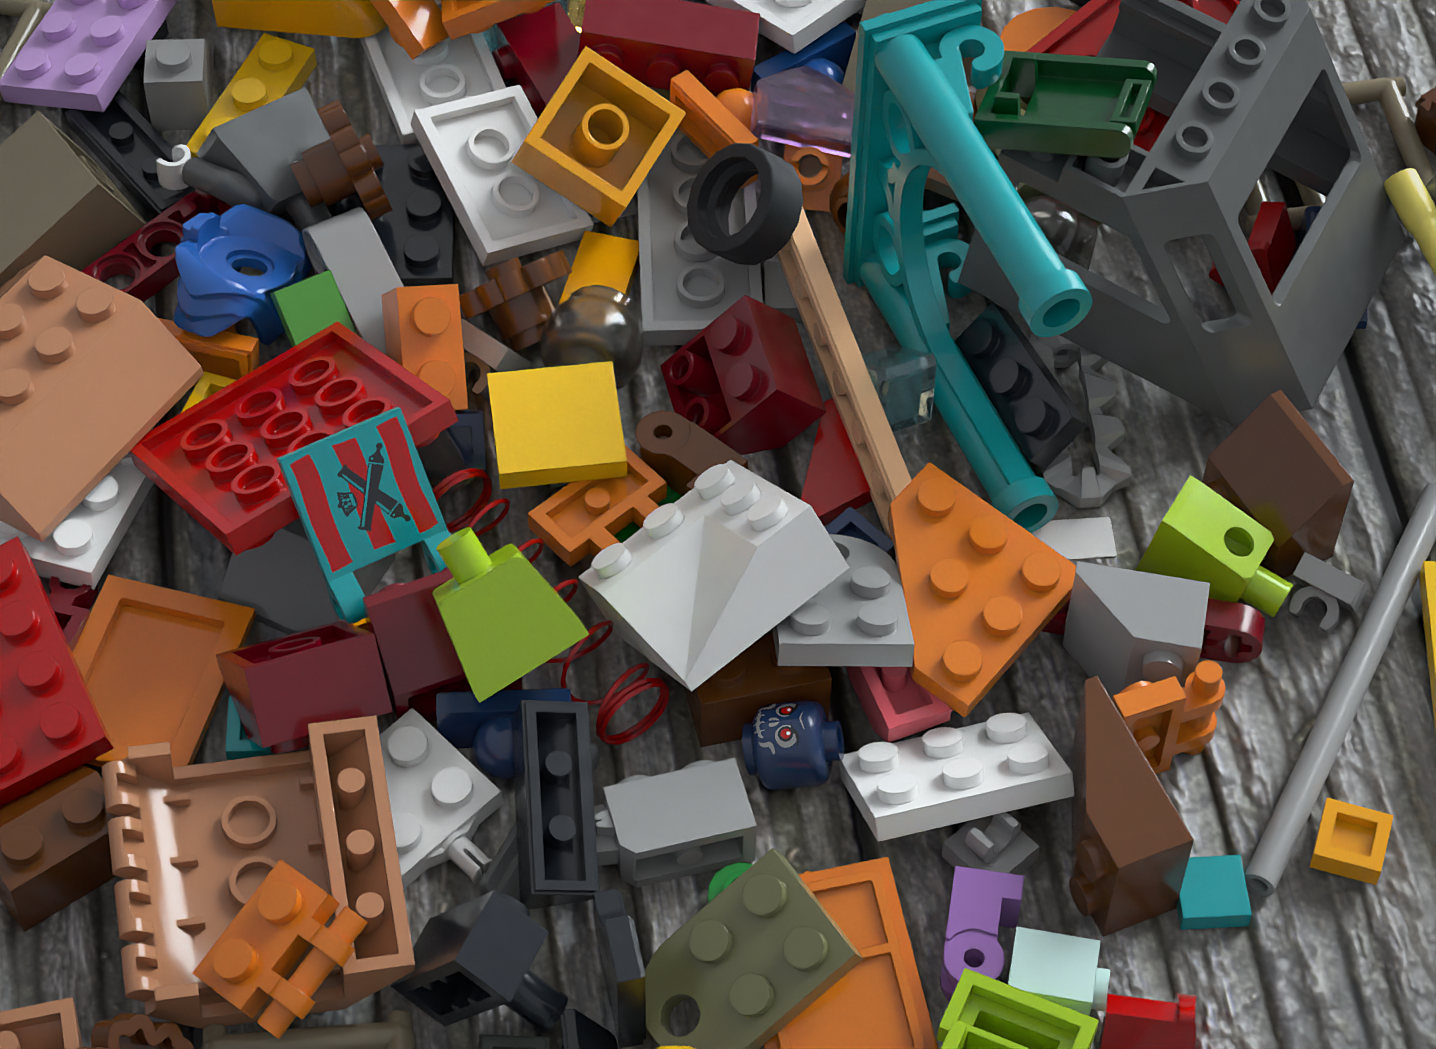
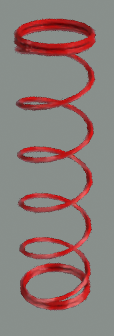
M468 468L457 471L444 478L432 489L437 501L448 489L465 479L472 477L483 479L484 487L482 493L473 506L460 517L445 523L449 533L457 531L465 525L473 528L476 522L489 509L501 503L505 504V508L496 519L474 532L476 537L495 527L508 513L511 501L507 498L496 499L487 504L493 489L492 479L483 469ZM541 538L530 539L517 548L522 552L532 544H539L538 549L527 559L530 563L534 562L543 550L544 540ZM576 579L564 580L553 588L558 592L567 585H573L570 592L563 598L566 603L577 592L579 581ZM611 620L599 622L588 630L589 635L578 641L568 656L552 658L545 662H565L560 681L561 688H567L566 674L571 660L580 658L601 645L612 633L614 623ZM603 626H608V629L598 640L577 652L594 632ZM647 662L635 664L626 670L614 682L603 698L585 701L575 698L571 694V702H588V705L601 704L596 722V735L605 744L620 745L633 740L648 730L664 712L670 697L669 687L660 678H645L650 666ZM644 668L634 681L614 693L619 685L631 674ZM653 687L660 688L657 702L638 723L623 732L614 735L605 734L609 720L625 702L644 690Z

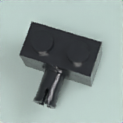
M491 891L430 918L413 946L415 971L398 979L390 986L444 1027L501 1005H506L530 1023L537 1032L542 1033L543 1031L547 1032L555 1025L568 1004V997L564 993L558 992L529 970L549 932L530 918V912L524 904L511 896L498 894L496 891Z

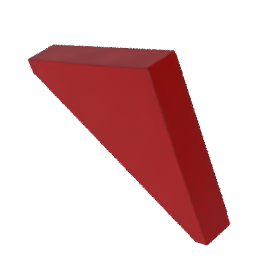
M833 398L824 402L827 412L820 417L801 496L802 501L811 505L823 526L831 523L850 506L856 510L873 501L870 495L871 489Z

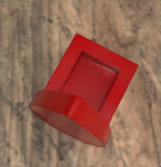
M1262 201L1247 243L1272 296L1291 262L1296 241L1286 203ZM1213 262L1209 271V278L1224 286Z
M1176 993L1174 1002L1107 994L1099 1049H1195L1197 996Z

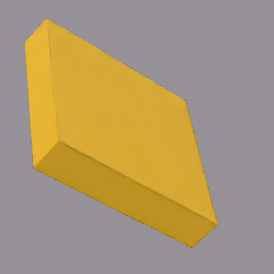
M612 361L487 373L500 489L627 476V457Z

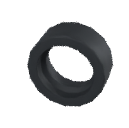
M734 143L717 151L701 167L689 194L687 203L688 227L696 243L710 253L740 265H757L773 258L788 243L799 223L803 205L801 180L793 165L753 144ZM760 174L761 194L758 207L750 221L739 232L730 235L728 217L732 201L740 187L750 177Z

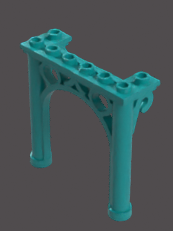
M932 0L859 22L843 278L847 285L856 283L858 288L866 286L992 501L991 506L1028 532L1033 533L1045 526L1055 516L1059 502L1047 481L1042 477L1036 476L949 332L950 319L939 269H954L949 274L947 292L950 297L961 298L969 294L972 289L958 283V279L970 245L957 240L959 210L955 203L933 210H923L924 188L931 167L944 176L1020 298L1018 309L1035 335L1039 337H1053L1072 329L1086 317L1091 309L1093 299L1079 275L1075 271L1065 268L972 122L974 111L962 59L967 57L975 58L972 61L970 84L976 89L987 88L1000 78L1004 59V44L1000 37L993 31L981 26L982 0Z

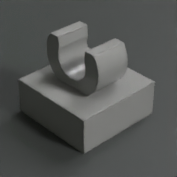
M463 318L461 319L463 349L468 351L464 352L466 379L473 369L479 367L480 378L475 383L472 391L488 399L487 373L527 370L531 362Z
M1305 552L1293 573L1298 583L1305 587L1293 595L1289 610L1292 615L1299 618L1310 601H1323L1327 605V613L1319 627L1321 630L1330 633L1338 626L1341 620L1340 605L1357 613L1368 593V589L1363 581Z
M1008 812L970 820L943 842L942 857L954 868L955 866L1020 875L1037 861L1040 846L1021 830V824Z

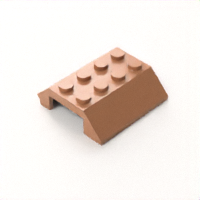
M46 255L20 270L12 279L0 287V521L41 542L204 375L202 366L140 299Z
M376 715L308 724L309 750L172 767L170 743L162 742L127 747L128 756L122 761H111L102 766L106 812L120 816L109 820L107 823L112 873L115 876L126 878V880L119 881L114 885L119 939L136 943L121 949L125 997L144 1002L145 1014L147 1016L200 1029L210 1024L231 1026L257 1022L274 998L269 996L252 1019L192 974V972L280 859L329 893L340 903L325 923V927L329 928L345 906L368 922L351 944L356 951L342 968L336 964L312 995L311 999L316 1003L308 1014L346 1009L415 971L414 954ZM311 944L305 949L284 979L287 981L290 979L313 949Z

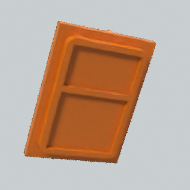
M108 574L72 652L114 746V749L86 764L102 767L108 762L125 759L128 756L127 747L169 742L172 767L192 765L226 687L218 666L216 654L243 647L256 617L255 608Z
M883 857L814 872L805 871L803 874H799L800 878L864 959L762 1046L763 1049H938L889 858Z

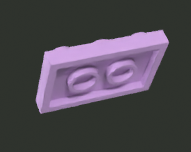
M55 0L0 79V92L4 101L104 112L146 49V40H152L178 0Z

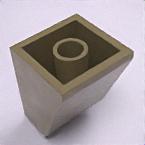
M37 111L0 145V287L12 279L20 270L45 255L78 271H82L147 224L100 165L41 112Z

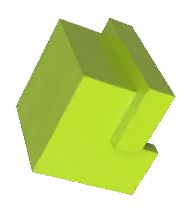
M964 968L938 1027L937 1040L944 1042L941 1049H1090L1097 1032L1099 1020Z

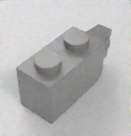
M735 758L717 762L700 760L685 766L682 770L651 777L646 775L627 777L615 785L603 787V804L594 807L598 866L616 864L620 879L637 888L720 869L732 863L755 861L757 825Z

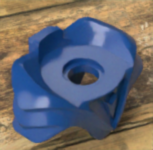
M246 204L235 205L221 216L213 212L209 214L199 213L184 223L182 227L184 236L181 238V243L175 247V260L180 278L177 289L178 304L173 316L174 323L179 328L195 335L209 337L225 330L241 319H248L256 330L259 342L268 346L272 344L280 334L285 333V329L270 293L305 280L312 267L304 245L302 232L288 221ZM242 267H252L262 271L264 274L261 276H249L240 273Z

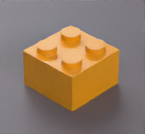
M585 46L511 162L595 218L612 227L633 198L686 112Z

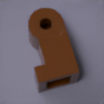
M661 410L651 412L644 416L637 424L635 432L636 455L667 482V486L682 497L695 487L694 484L697 478L713 466L725 464L732 460L748 469V460L694 422H690L682 415L673 411Z

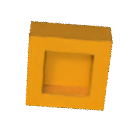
M1326 798L1309 867L1377 885L1382 871L1394 815Z

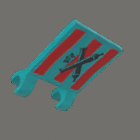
M395 407L276 458L324 577L332 608L336 616L341 620L351 624L365 618L363 597L365 595L353 571L420 541L425 561L431 574L441 572L447 567L436 547L451 535L446 527L401 408Z

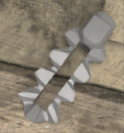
M1032 332L1028 341L1057 382L1058 378L1054 368L1070 367L1078 360L1079 379L1082 383L1086 405V420L1090 429L1093 446V461L1097 469V475L1094 467L1082 468L1077 476L1072 477V462L1067 446L1045 469L1042 478L1047 481L1054 494L1060 495L1076 508L1101 507L1114 491L1129 486L1132 478L1131 467L1112 453L1123 442L1125 435L1123 423L1118 417L1103 414V412L1114 405L1116 397V382L1096 372L1108 360L1060 335L1039 337Z

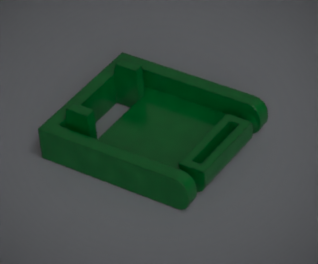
M1005 50L1001 76L993 85L988 87L974 118V125L989 148L1124 158L1130 153L1133 140L1137 135L1152 91L1156 85L1157 69L1154 64L1145 60ZM1020 96L1031 97L1024 116L1021 115Z

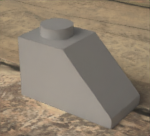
M214 38L146 40L143 83L151 125L157 131L197 130L212 109Z

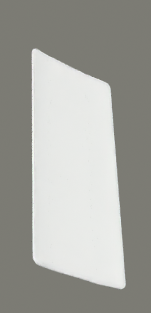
M1109 517L1050 520L1045 526L1031 533L1068 560L1117 556L1111 519Z

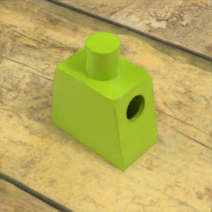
M1191 475L1160 523L1135 570L1210 583L1208 598L1235 603L1240 598L1272 618L1278 612L1293 586L1290 582L1260 566L1261 561L1274 541L1272 533Z
M467 527L452 534L436 547L453 578L437 587L432 592V595L467 681L479 703L589 635L574 611L513 543L503 546L488 556L472 528Z

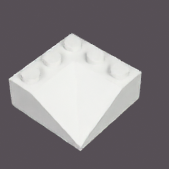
M732 460L725 464L713 466L703 472L695 481V487L675 503L665 504L651 512L644 520L643 527L623 543L610 545L599 552L592 561V567L578 577L605 618L614 623L613 630L617 636L691 692L850 568L811 505Z

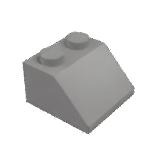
M1077 561L1062 646L1090 678L1098 676L1111 700L1113 695L1119 694L1129 685L1140 681L1154 683L1176 676L1182 688L1185 686L1187 677L1195 672L1202 649L1210 583Z

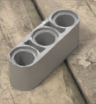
M357 207L304 228L302 230L304 245L316 273L319 274L331 270L357 335L386 355L381 295L396 287L404 286L367 213L363 208Z

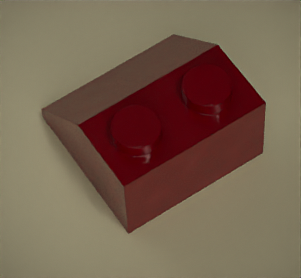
M342 620L216 654L219 669L248 739L262 748L270 746L271 753H285L308 746V724L379 716L393 712L375 634Z

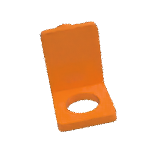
M787 127L783 160L793 165L801 180L802 207L804 210L830 212L829 195L835 183L841 179L844 146L847 144L846 134Z

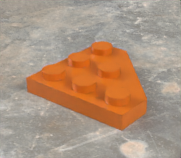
M928 462L890 503L887 518L890 537L894 542L897 571L903 588L915 644L912 667H910L912 680L965 718L1071 598L1076 565L938 467Z

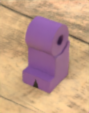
M955 866L940 974L941 991L949 1002L964 968L1002 981L1005 959L1004 951L997 941L999 926L1017 927L1023 891V875Z

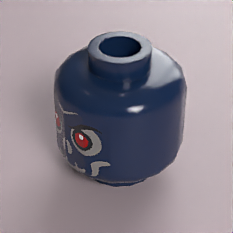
M806 700L760 706L755 713L753 722L745 723L743 726L742 746L749 776L758 775L764 787L770 790L823 785L829 779L832 761H842L844 758V741L840 722L838 720L828 721L823 707L816 701Z

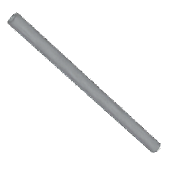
M1435 482L1428 483L1422 491L1244 874L1246 886L1250 891L1258 895L1270 896L1274 894L1416 584L1423 561L1427 560L1436 540Z

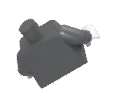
M304 87L213 128L196 153L198 157L191 158L190 149L186 145L180 144L172 149L173 162H167L162 158L156 159L159 184L168 190H181L190 186L212 195L231 207L246 204L278 217L289 214L299 231L302 232L304 228L332 218V215L324 203L313 208L310 207L290 164L303 158L301 152L330 139V136L309 92Z

